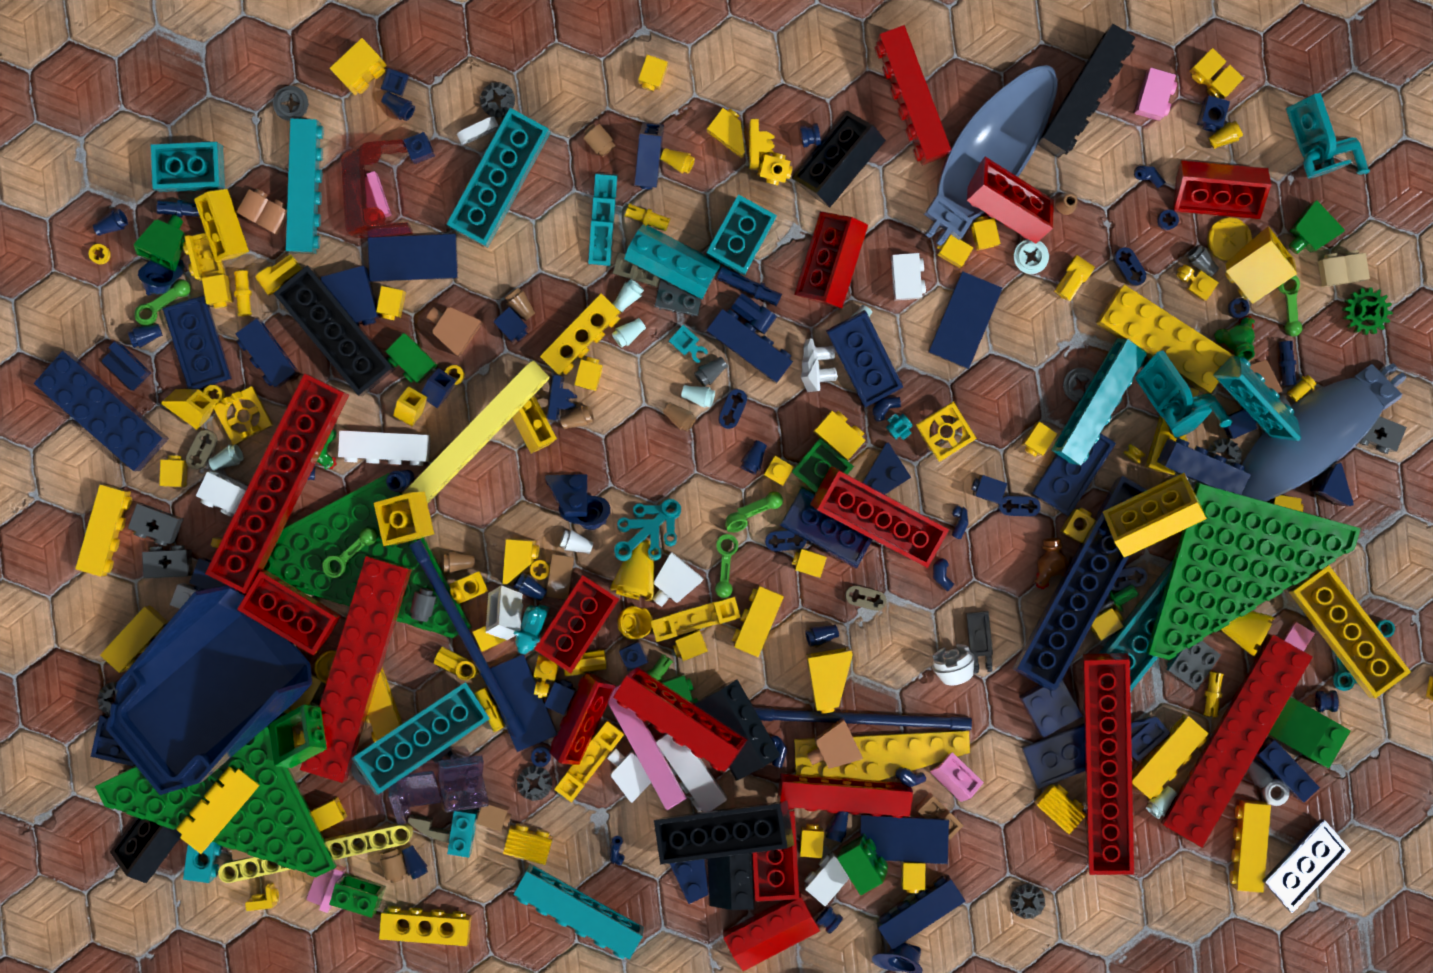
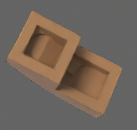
M552 554L546 597L567 599L570 592L575 557Z
M929 793L915 807L924 818L949 819V840L964 826L932 793Z

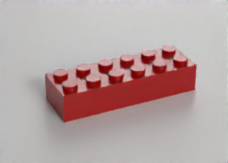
M905 25L879 34L876 42L877 46H874L878 59L882 58L884 66L882 71L886 80L890 79L892 85L890 92L894 100L897 99L900 107L897 108L900 119L906 122L907 128L905 132L908 140L914 143L915 149H913V154L916 161H920L923 166L947 157L951 147Z
M833 466L830 467L810 504L816 510L926 568L929 567L949 531L940 523Z
M639 667L626 675L613 696L620 706L626 709L630 708L636 712L635 715L643 721L648 720L654 724V728L657 731L669 734L673 737L672 739L675 743L681 746L685 745L691 749L693 755L706 759L718 771L722 770L725 772L747 741V739Z

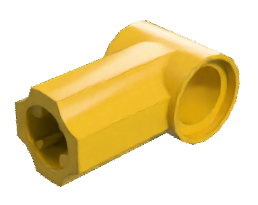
M290 254L273 267H267L259 272L255 278L269 296L300 272L302 268L293 255Z
M1075 255L1054 292L1061 298L1071 301L1081 284L1089 278L1095 266L1080 256Z
M443 646L437 653L433 663L457 675L458 678L464 681L470 680L478 674V669L473 660H468ZM464 664L471 666L472 674L470 676L463 674L462 667Z
M605 651L585 652L572 673L564 669V676H574L587 671L607 669Z

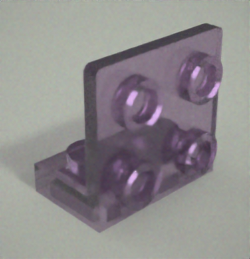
M482 755L438 761L437 777L445 812L487 807L489 805L483 779L484 761Z
M433 771L408 774L389 787L388 797L398 825L407 824V815H410L411 812L410 807L442 802Z

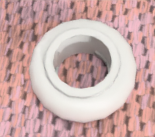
M1273 779L1263 787L1262 795L1268 804L1280 806L1288 800L1290 790L1281 780ZM1275 786L1281 788V795L1278 798H1272L1270 795L1271 789Z

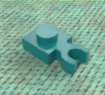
M684 325L669 340L684 356L690 352L696 363L701 362L696 357L698 351H702L706 355L708 354L706 348L696 345L700 339Z

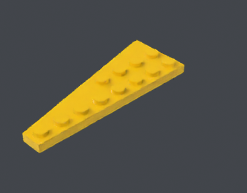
M969 730L852 736L863 759L829 769L825 760L812 765L807 753L818 748L814 738L794 739L796 775L880 781L895 776L896 770L900 767L912 771L942 762L951 752L957 757L970 753Z

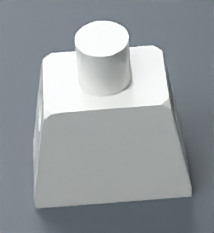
M671 552L654 581V585L659 588V591L654 595L653 600L661 607L669 598L678 603L698 586L704 578Z
M615 749L607 757L616 766L610 775L632 803L649 786L651 781L635 751L631 750L626 756H623Z

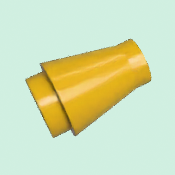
M1233 121L1226 123L1208 139L1213 149L1239 141L1243 133L1237 122Z
M665 148L661 155L662 161L672 166L681 174L684 172L689 174L695 161L691 153L670 150L668 148Z

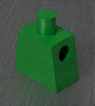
M1316 200L1306 207L1291 227L1290 232L1295 236V239L1288 247L1295 254H1298L1304 248L1311 253L1342 234L1345 229Z
M175 215L171 216L168 223L154 220L134 243L136 254L175 272L184 249L183 242H186L185 234L180 230L184 223L183 220Z

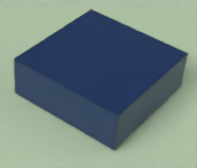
M387 68L381 90L403 97L409 75Z

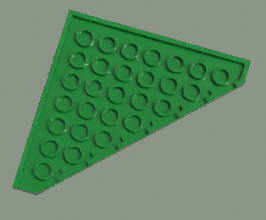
M390 473L284 528L263 571H269L303 593L351 606L366 556L410 568L412 571L396 621L449 638L459 635L422 566L418 563L409 545L421 539L431 562L450 594L451 588L425 537L397 545L383 546L374 503L402 495L401 492L391 491L387 487L386 480ZM372 528L377 534L375 543L365 545L348 561L345 572L341 576L331 578L324 573L322 566L327 557L341 555L359 539V534L363 529ZM332 560L330 562L331 570L338 572L340 570V563ZM420 588L431 589L433 594L436 595L432 616L429 617L427 622L411 618L412 613L410 609L414 592L420 591ZM452 598L468 629L472 628L461 605L457 604L456 600Z
M1196 483L1194 493L1207 519L1182 530L1146 653L1167 660L1174 658L1182 650L1196 645L1204 640V637L1213 632L1216 633L1239 616L1246 615L1256 609V606L1283 593V590L1291 585L1298 584L1310 577L1309 575L1318 569L1321 570L1335 562V559L1343 554H1348L1355 550L1361 528Z
M269 726L265 727L201 783L159 795L137 767H133L95 786L105 807L126 812L128 815L143 820L146 819L174 830L186 816L190 817L193 821L195 820L189 812L201 799L208 804L210 803L204 795L215 782L224 786L218 778L228 767L233 768L235 771L240 769L256 781L259 787L212 842L232 850L236 849L245 852L247 855L277 863V865L307 873V875L318 877L337 867L290 769L274 766Z

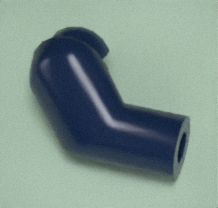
M1141 165L1134 171L1136 179L1151 180L1157 189L1166 183L1153 166Z
M956 505L952 515L958 517V522L952 532V536L962 539L969 524L968 510L964 506L962 508Z
M940 558L933 565V578L946 591H949L954 586V583L946 576L949 563L946 559Z
M773 735L770 738L781 756L775 759L772 765L782 768L787 747L780 737Z
M902 767L898 768L895 772L896 778L900 779L907 787H913L926 781V776L923 772L914 774L909 769Z

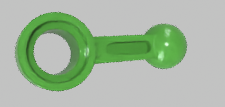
M1296 275L1290 278L1295 282L1292 289L1285 290L1284 283L1277 287L1286 296L1287 322L1284 330L1287 335L1292 337L1298 336L1302 331V324L1298 321L1297 293L1300 287V280Z
M182 279L174 283L172 289L153 302L139 305L134 313L137 323L141 326L153 325L157 320V312L178 297H185L190 293L191 286L189 282ZM148 309L152 312V316L149 319H142L139 316L140 312Z
M775 491L770 492L761 500L737 508L738 512L732 513L726 518L725 526L727 531L731 533L739 532L746 528L749 517L770 508H779L783 503L782 495Z
M372 528L363 529L359 534V539L341 555L327 557L322 566L324 573L331 578L341 576L345 572L348 561L365 545L375 543L377 539L375 530ZM332 560L340 563V570L338 572L331 570L330 562Z
M724 534L719 537L716 548L722 557L720 582L715 587V592L720 598L729 597L733 590L732 585L729 583L731 556L738 549V541L730 534ZM728 539L733 542L734 547L731 551L726 552L722 550L721 543L723 540Z

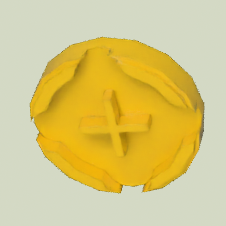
M1232 217L1224 218L1214 223L1207 236L1209 250L1213 256L1223 261H1229L1252 240L1251 230L1240 219Z

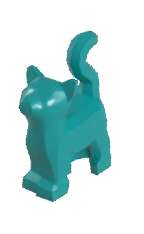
M540 604L539 606L530 605L526 608L521 630L514 631L513 633L516 635L515 645L519 653L526 655L540 642V634L550 607Z

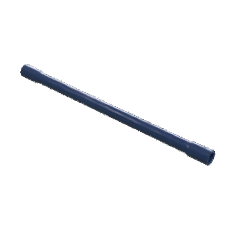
M421 539L409 545L502 712L513 737L518 738L525 734L526 731L511 708L431 562Z
M753 707L761 721L781 720L836 723L843 718L846 724L950 728L952 730H971L972 728L971 717H932L846 712L821 713V711Z

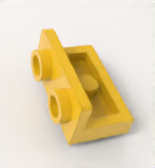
M206 233L184 236L186 242H183V247L186 255L190 257L191 263L188 266L192 277L194 276L195 279L201 281L205 277L226 274L223 261H215Z

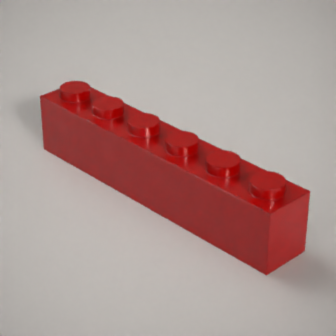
M780 773L777 799L778 802L788 801L789 810L804 808L807 811L826 810L830 813L843 811L853 815L869 813L872 816L891 815L895 818H902L903 816L910 817L913 790L911 787L897 782Z

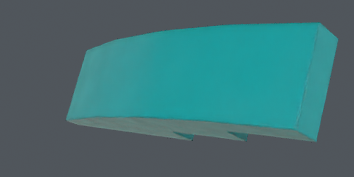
M595 174L588 264L610 266L618 174Z

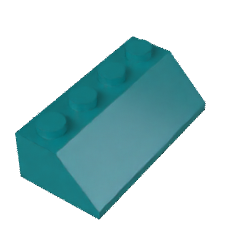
M642 225L637 230L624 258L700 299L704 298L722 264L648 225Z

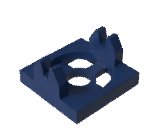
M559 375L552 377L547 418L554 421H559L560 409L570 410L575 408L576 404L569 402V399L577 398V395L569 389H563L564 377Z

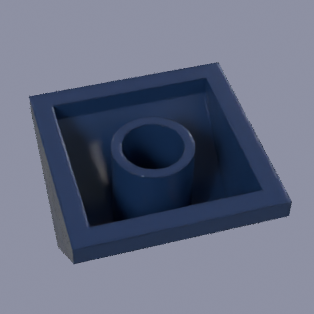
M1335 463L1317 476L1310 492L1337 506L1354 505L1342 463Z

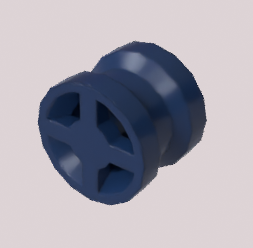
M818 123L812 124L810 127L800 126L803 148L808 147L810 144L821 145Z
M1322 690L1316 691L1315 707L1317 712H1324L1325 710L1330 712L1338 711L1339 699L1335 690H1330L1328 693Z
M829 905L818 916L816 923L823 925L826 932L830 934L838 927L843 917L840 914L834 913L833 908Z

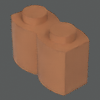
M257 188L255 192L249 189L237 213L278 235L287 220V205L275 199L274 203L266 199L268 194Z

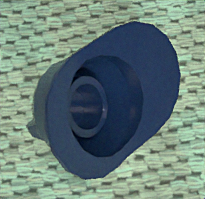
M180 259L174 272L152 261L147 262L138 270V277L142 281L144 289H146V294L150 296L152 294L167 293L173 283L185 272V264Z
M587 495V516L565 517L559 505V513L564 520L579 524L588 530H595L605 525L611 509L606 499Z
M902 943L893 950L891 948L888 953H878L872 956V962L886 970L907 973L923 972L922 967L919 965L921 948L918 946Z

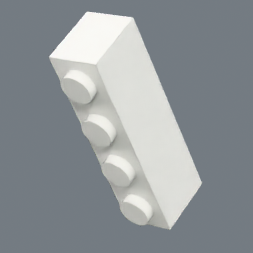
M339 431L338 457H344V462H357L358 458H366V463H379L380 459H387L388 464L401 465V460L410 461V465L423 466V461L429 462L430 435Z
M663 734L656 739V743L663 756L669 761L668 765L674 776L678 774L682 780L679 784L686 794L690 792L694 800L692 803L698 812L712 811L727 800V796L701 758L693 755L691 749L685 745L681 746L675 743L672 739L673 737L669 734Z

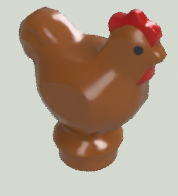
M1047 538L1043 540L1042 548L1046 551L1037 562L1038 573L1034 580L1037 588L1044 590L1049 586V579L1053 576L1061 575L1063 577L1069 566L1067 558L1060 553V549L1063 547L1060 538Z

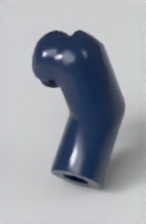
M900 397L879 400L872 410L874 420L881 422L885 419V414L889 409L901 407Z
M615 836L610 844V861L612 864L615 863L621 866L625 859V855L619 853L623 839L620 836Z

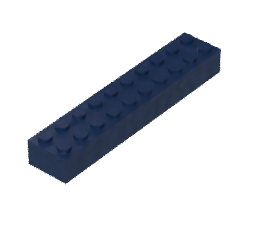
M1124 476L1115 480L1094 518L1093 526L1077 549L1013 666V670L1050 691L1057 690L1129 557L1124 558L1114 542L1103 511L1145 492L1147 489Z

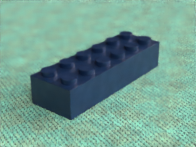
M63 350L33 383L132 471H141L169 440L163 432L69 351Z

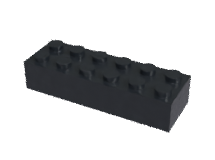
M1112 24L1104 32L1037 144L1038 146L1058 158L1063 154L1067 155L1069 151L1071 152L1077 142L1075 136H1079L1089 123L1086 118L1090 117L1092 113L1094 114L1101 102L1098 101V98L1101 99L1111 87L1112 83L1109 80H1113L1115 75H1118L1124 65L1121 61H1124L1134 49L1135 45L1132 42L1136 38L1135 36L1115 24Z
M307 265L273 293L358 396L363 397L396 369L359 323L354 321L325 286L320 276L312 267Z
M788 801L669 816L654 820L660 865L787 849L794 846Z

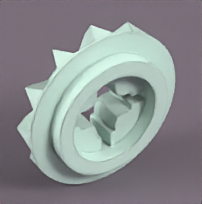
M1029 239L1024 240L1016 247L1013 254L1015 265L1020 271L1027 274L1039 273L1046 267L1049 260L1048 249L1041 241L1035 244ZM1036 249L1037 251L1034 256L1036 261L1032 260L1025 264L1027 255L1023 251L1031 253Z

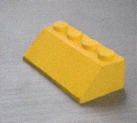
M1185 473L1103 511L1114 542L1124 558L1207 519Z

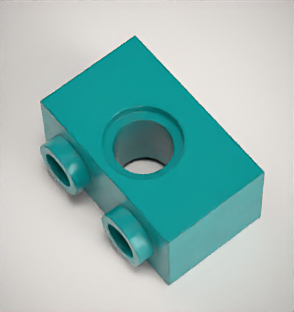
M456 807L453 813L448 855L470 857L473 849L478 810Z
M211 842L203 851L208 856V863H204L199 858L200 853L188 845L183 880L210 883L214 880V877L217 878L219 864H216L217 856H220L222 846Z

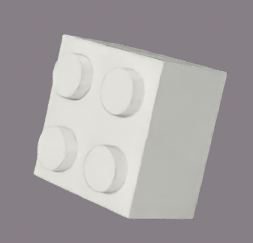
M207 472L196 496L201 498V503L209 507L222 508L220 512L233 517L248 486L219 472Z

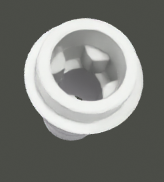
M565 530L559 546L564 548L565 551L590 554L593 542L573 530Z

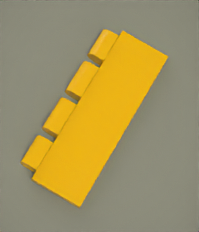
M228 767L218 778L224 786L215 782L204 795L210 803L208 804L201 799L189 812L195 820L193 821L190 817L186 816L176 828L182 834L180 838L200 854L203 853L259 787L256 781L240 769L235 771L233 768Z

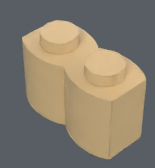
M1359 250L1345 252V256L1338 257L1337 253L1324 255V259L1318 261L1322 287L1370 279L1366 253L1359 254Z

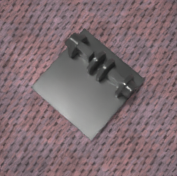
M661 278L655 307L659 308V310L676 311L678 314L686 313L691 316H698L701 299Z
M1201 641L1189 649L1186 648L1179 652V654L1177 653V657L1172 658L1167 663L1168 667L1166 670L1197 691L1221 654Z

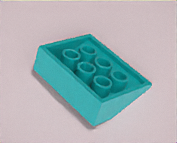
M1231 356L1213 374L1270 437L1299 441L1301 439L1298 419L1293 415L1294 410L1278 399L1280 395L1274 389L1268 388L1265 385V379L1259 373L1253 372L1250 368L1251 364L1247 359L1242 356Z

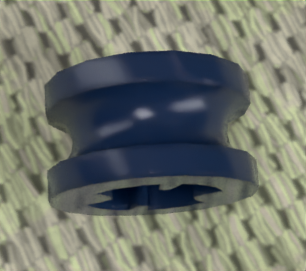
M1165 210L1157 218L1158 226L1163 230H1171L1179 222L1178 214L1173 210ZM1165 214H1168L1169 218H1173V222L1170 223L1171 226H1168L1167 222H1163V219L1166 217Z
M1243 298L1234 299L1228 304V313L1233 318H1242L1249 313L1250 305ZM1241 303L1243 305L1241 307H1244V310L1237 314L1234 305Z
M544 746L535 748L531 754L533 764L537 767L546 766L551 760L550 750ZM544 751L547 754L545 755L547 760L537 761L538 755H535V753H542Z

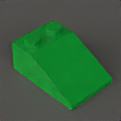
M1290 697L1268 735L1329 769L1351 730Z

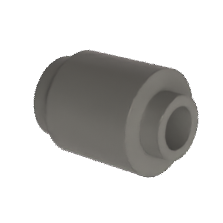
M420 588V591L414 592L410 609L412 619L427 622L429 617L432 616L436 600L433 590Z

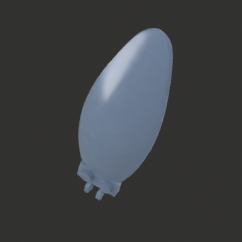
M1043 65L1032 68L1011 81L992 96L972 116L958 135L944 163L938 183L937 195L924 213L925 216L933 221L925 234L927 237L933 236L939 226L944 229L937 239L936 243L938 245L944 244L950 234L960 240L973 219L984 213V211L972 206L967 201V188L985 156L1017 177L1025 168L1042 136L1056 97L1058 83L1052 67Z
M1394 363L1384 368L1382 372L1371 364L1355 375L1354 378L1327 385L1293 404L1291 408L1294 410L1293 415L1298 419L1301 439L1299 441L1273 438L1264 432L1242 464L1245 466L1244 471L1251 474L1241 495L1266 502L1306 483L1334 465L1361 441L1375 424L1383 410L1401 399L1402 393L1396 387L1405 381L1406 375L1401 373L1390 382L1387 377L1397 369Z

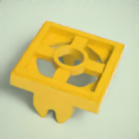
M751 119L749 123L750 170H758L759 158L762 157V154L772 155V149L775 147L773 141H771L775 138L774 135L767 131H759V119Z
M253 386L241 392L233 393L230 397H225L222 402L214 406V410L233 445H237L273 426ZM240 399L249 400L256 406L250 409L243 407ZM233 403L236 408L235 417L227 420V411ZM243 409L247 410L250 414L247 422H241L238 419V413ZM259 412V422L253 427L251 423L253 415ZM237 423L243 424L247 431L238 432L231 426Z
M954 401L916 424L923 441L927 444L928 449L933 452L938 462L977 439ZM950 415L955 418L956 422L953 424L945 423L941 416ZM935 420L939 426L937 434L930 437V426ZM944 425L950 426L953 430L949 438H944L940 434V429ZM960 427L962 429V437L957 443L954 435L955 430ZM940 439L948 440L951 447L941 448L934 443Z

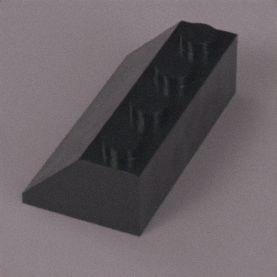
M846 111L821 141V145L815 148L791 178L815 199L830 208L886 139L872 124Z
M738 679L725 683L694 703V705L747 739L736 759L729 766L736 781L765 767L781 756Z
M135 817L110 853L127 877L147 884L169 852L180 840L182 834L176 829L173 830L158 825L155 822Z
M752 853L709 858V906L728 910L754 909Z

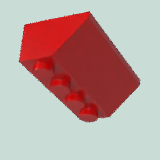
M985 156L968 185L967 201L972 206L986 212L991 218L1002 222L1007 228L1018 232L1023 238L1029 239L1035 244L1038 243L1053 229L1054 200Z
M1181 160L1176 176L1173 211L1261 219L1272 185L1269 169Z
M820 211L794 295L842 309L868 224L850 216Z
M267 570L259 572L237 609L313 656L330 636L342 616Z
M582 575L534 650L569 673H572L619 601V598Z
M586 673L580 679L576 696L571 699L569 703L570 709L561 720V728L558 735L551 742L552 748L549 753L559 763L580 765L616 685L590 673Z
M789 810L794 846L787 849L752 853L755 901L799 899L795 810Z
M799 892V899L783 900L724 931L723 938L733 958L742 971H745L820 932V929L801 892Z

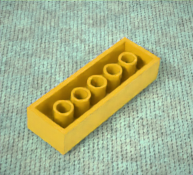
M1125 284L1119 286L1096 322L1097 325L1117 338L1129 339L1147 353L1146 356L1150 359L1157 352L1164 350L1182 378L1204 394L1213 392L1219 382L1213 374L1231 356H1234Z
M1330 565L1321 570L1318 569L1310 577L1288 591L1369 698L1376 699L1411 673Z

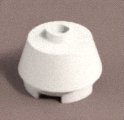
M957 644V649L946 651L945 648H942L933 655L932 669L944 684H962L973 676L974 654L970 652L968 646Z

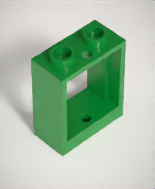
M302 705L269 724L274 766L293 768L327 749L321 707ZM302 721L305 744L295 748L292 727Z
M344 873L335 883L329 905L372 918L381 905L386 886ZM364 884L365 888H361L360 885Z

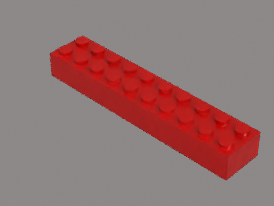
M304 373L205 573L206 575L247 594L259 572L263 571L349 394Z
M365 557L319 706L321 707L327 749L302 762L301 771L341 783L347 781L353 763L351 758L355 756L412 569L374 557Z
M1274 634L1269 635L1179 790L1178 795L1161 821L1164 826L1203 848L1313 656Z
M1128 653L1083 654L1089 875H1134L1130 659Z

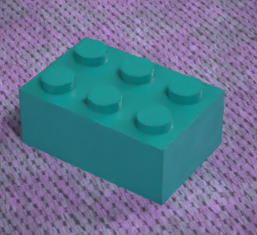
M219 142L151 144L152 186L154 190L158 192L225 189L223 145Z
M738 194L706 255L745 276L773 226L777 215Z

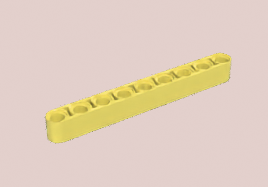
M535 361L530 362L422 472L403 494L425 491L428 504L530 400L550 377Z
M399 822L326 838L324 841L333 859L336 860L406 844L413 835V828L407 822ZM397 829H404L407 832V837L400 838L397 835ZM377 833L385 836L386 841L384 843H379L376 840L375 835ZM354 839H362L364 847H357L354 844ZM333 843H340L343 851L336 852L333 849ZM250 857L228 860L219 868L218 876L223 882L232 883L291 869L280 865L272 866L268 860ZM254 862L257 866L256 871H251L247 863ZM227 866L234 868V876H230L226 872Z

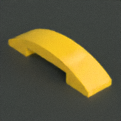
M731 597L673 613L650 622L655 640L659 642L741 617L736 599Z
M606 721L590 741L580 765H572L554 790L572 803L590 777L624 736V733L609 721Z

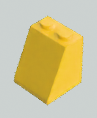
M1269 226L1225 264L1227 279L1232 284L1235 282L1239 287L1238 292L1244 300L1249 299L1252 304L1297 274L1294 258Z
M849 647L806 654L814 705L816 710H820L821 713L834 712V708L840 705L853 656L852 650Z

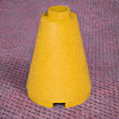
M643 540L632 550L631 558L622 562L611 584V592L616 590V594L639 600L640 596L646 597L645 601H652L654 596V561L648 557L649 540Z
M1251 611L1242 617L1239 616L1234 619L1229 625L1222 628L1221 631L1249 654L1255 656L1259 645L1261 646L1274 617Z

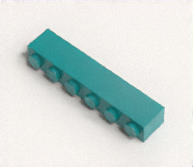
M290 118L286 251L289 253L316 254L317 249L320 248V236H317V227L321 226V214H318V205L322 203L319 183H322L323 173L322 170H319V163L323 161V148H320V139L324 138V127L321 126L317 119Z
M1116 339L1051 449L1053 452L1070 464L1082 465L1088 459L1089 451L1099 440L1100 433L1104 426L1109 423L1115 407L1121 403L1122 395L1132 384L1135 373L1142 367L1144 358L1147 355L1144 350L1129 339Z

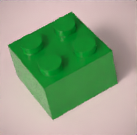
M819 438L794 467L792 473L817 493L831 466L846 474L854 466Z
M865 834L844 845L837 857L860 896L881 885L888 872V865L883 857L879 858L875 851V843L871 838L868 839Z

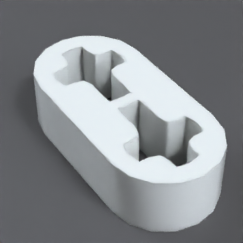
M489 117L457 133L461 145L468 144L497 130L499 125L495 117Z

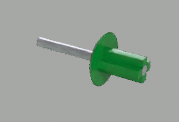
M1133 584L1117 593L1111 590L1109 594L1112 601L1103 605L1099 613L1113 605H1116L1120 611L1124 612L1122 605L1139 595L1138 590Z

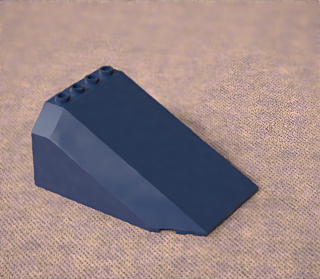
M228 585L194 592L116 685L115 690L118 691L115 703L111 705V714L107 721L106 730L159 795L203 782L297 701L312 684L311 665L292 642L237 610L246 594Z

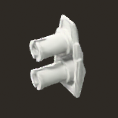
M805 339L801 379L807 392L820 391V382L837 380L836 369L834 367L819 369L818 361L834 359V347L814 346L813 339Z

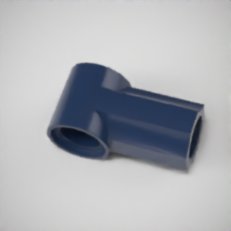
M741 293L731 307L733 311L749 321L750 325L764 335L777 318L770 310L762 305L759 306L743 293Z

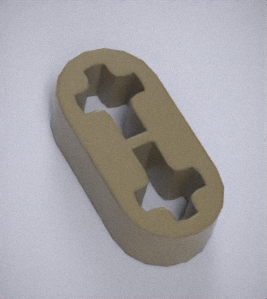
M202 430L197 434L186 456V463L190 468L202 469L207 465L218 442L217 435L213 431ZM209 434V439L212 442L211 444H206L203 449L204 440H202V437ZM202 451V453L199 456V459L202 460V462L196 463L194 465V460L192 459V456H197L199 452Z
M853 585L845 592L846 600L855 606L879 611L886 605V596L878 590ZM858 589V593L864 595V599L857 598L856 601H852L849 593ZM876 594H878L882 603H878L877 607H874V603L868 601L867 597L875 598Z

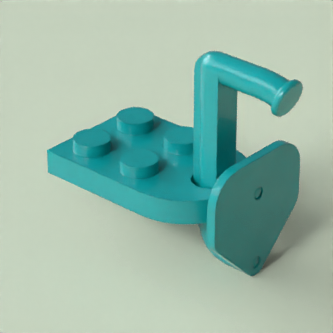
M1321 93L1313 94L1286 108L1300 152L1304 157L1303 165L1308 179L1331 173L1351 164V160L1335 164L1333 156L1351 151L1358 168L1356 173L1363 175L1370 172L1361 143L1357 138L1351 137L1336 142ZM1321 164L1322 169L1316 171L1314 165Z
M1164 350L1157 352L1135 377V380L1157 412L1165 419L1175 438L1195 430L1212 411L1219 419L1220 427L1225 428L1232 424V420L1215 396L1207 393L1192 397L1189 386Z

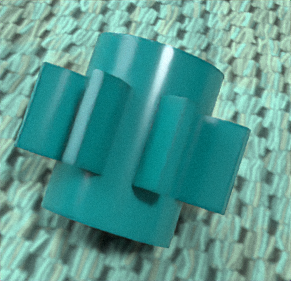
M895 413L887 419L890 424L886 426V429L895 440L899 437L904 440L912 434L909 429L913 425L904 414L898 417Z

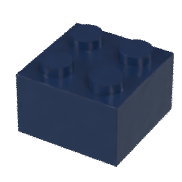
M1063 680L1056 691H1050L1038 685L1019 696L1042 737L1082 717Z

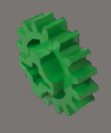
M1372 287L1367 288L1366 292L1364 288L1358 289V294L1356 292L1351 293L1352 299L1344 301L1348 304V307L1342 308V311L1347 312L1343 319H1349L1350 321L1347 327L1355 326L1354 332L1359 333L1362 330V335H1368L1369 331L1371 334H1376L1377 329L1384 330L1383 323H1390L1387 315L1393 314L1387 308L1392 303L1385 302L1388 296H1380V289L1373 293ZM1363 297H1370L1374 300L1370 302L1367 299H1364ZM1367 307H1371L1370 310L1368 311V314H1369V315L1363 316V315L1365 314V312L1367 311L1366 308H1367ZM1367 321L1371 326L1363 325L1361 322Z

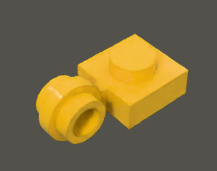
M1185 264L1177 269L1178 273L1176 276L1186 283L1188 280L1191 281L1187 290L1204 302L1208 300L1219 282L1203 271H1199L1194 277L1193 273L1195 271Z
M538 655L534 678L541 679V682H536L534 695H538V698L547 697L550 684H546V681L555 682L559 665Z

